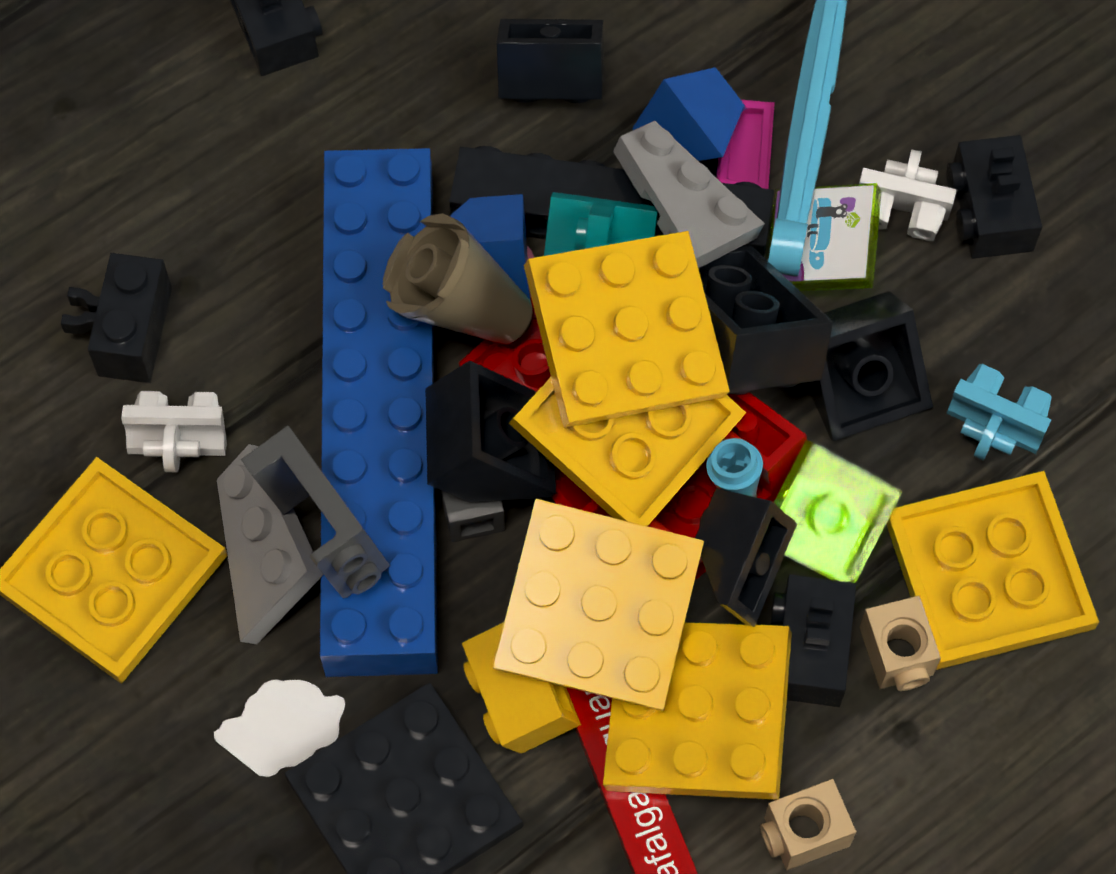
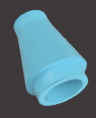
M731 438L720 442L713 449L706 463L708 476L716 488L757 497L756 490L763 469V459L760 452L743 439Z

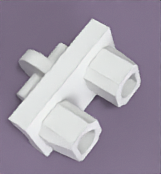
M911 149L908 164L887 159L884 172L863 168L859 186L874 185L871 228L886 229L891 208L912 213L907 234L913 238L930 242L934 241L943 220L948 221L957 189L936 185L938 171L919 167L922 152Z
M140 391L134 405H123L121 418L126 431L127 454L163 457V467L166 473L178 472L180 457H199L200 455L225 456L227 441L223 409L219 407L218 398L214 392H195L189 396L187 406H169L167 396L163 395L160 391Z

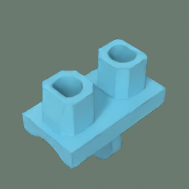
M979 364L967 381L960 379L946 414L964 421L965 423L960 433L979 441L974 457L984 461L990 447L1011 455L1015 445L1036 454L1051 422V419L1047 418L1051 395L1033 386H1025L1017 404L997 395L1005 377L1000 371L984 364Z

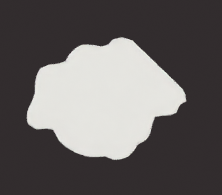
M270 680L264 683L257 693L249 697L240 717L227 719L222 722L221 727L214 731V738L216 742L256 774L270 777L277 774L284 767H295L311 757L316 750L327 747L337 740L339 722L345 708L344 698L338 695L325 697L317 686L307 681Z

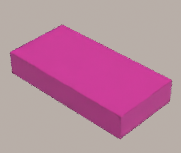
M741 100L746 109L740 115L724 156L718 158L716 178L721 183L751 182L759 185L761 188L768 189L774 102Z

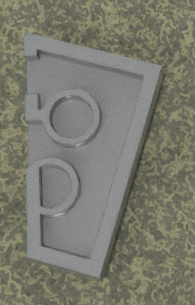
M656 121L620 136L613 151L639 195L652 201L661 215L657 224L663 234L689 231L698 268L757 239L765 223Z
M248 444L219 476L217 486L240 642L258 644L324 574L310 557L313 550L294 509L292 508L283 515L241 461L243 457L259 447Z

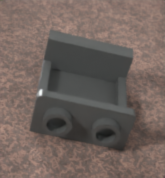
M286 426L241 459L253 478L283 515L309 496H311L335 529L336 535L314 551L310 557L342 598H347L352 593H363L379 581L381 572L390 566L289 426Z

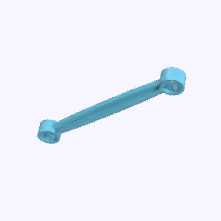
M815 0L809 25L785 153L778 213L768 262L781 274L796 277L799 275L808 226L807 221L831 114L829 100L830 94L833 93L836 85L847 0Z

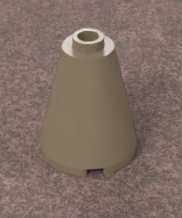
M443 213L427 216L420 221L426 227L415 237L406 233L400 239L388 260L383 277V289L388 291L391 297V302L386 301L391 310L408 319L499 344L512 343L528 331L532 322L533 310L530 299L460 221Z

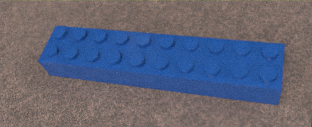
M430 148L324 151L322 472L390 565L381 572L379 581L373 587L360 594L352 593L347 598H342L324 575L321 577L320 658L326 677L438 674L436 488L427 484L425 388L435 383L434 325L402 317L391 310L386 301L391 302L390 293L383 289V277L388 260L400 239L406 233L415 237L426 227L420 221L427 216L433 215V175ZM321 511V546H323L335 537L336 531Z

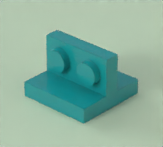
M553 192L550 200L544 256L655 237L658 211L655 206Z

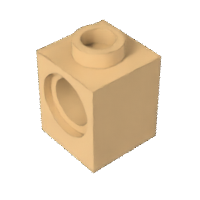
M920 595L865 609L859 628L879 688L883 689L896 685L897 690L906 691L929 682V676L934 675L941 657ZM893 639L906 640L913 646L915 654L908 657L898 656L890 650L887 642Z
M833 779L768 803L764 817L766 823L760 825L761 834L772 858L780 855L786 871L850 847L856 834V830ZM797 816H807L816 822L820 833L812 838L799 837L791 830L789 821Z

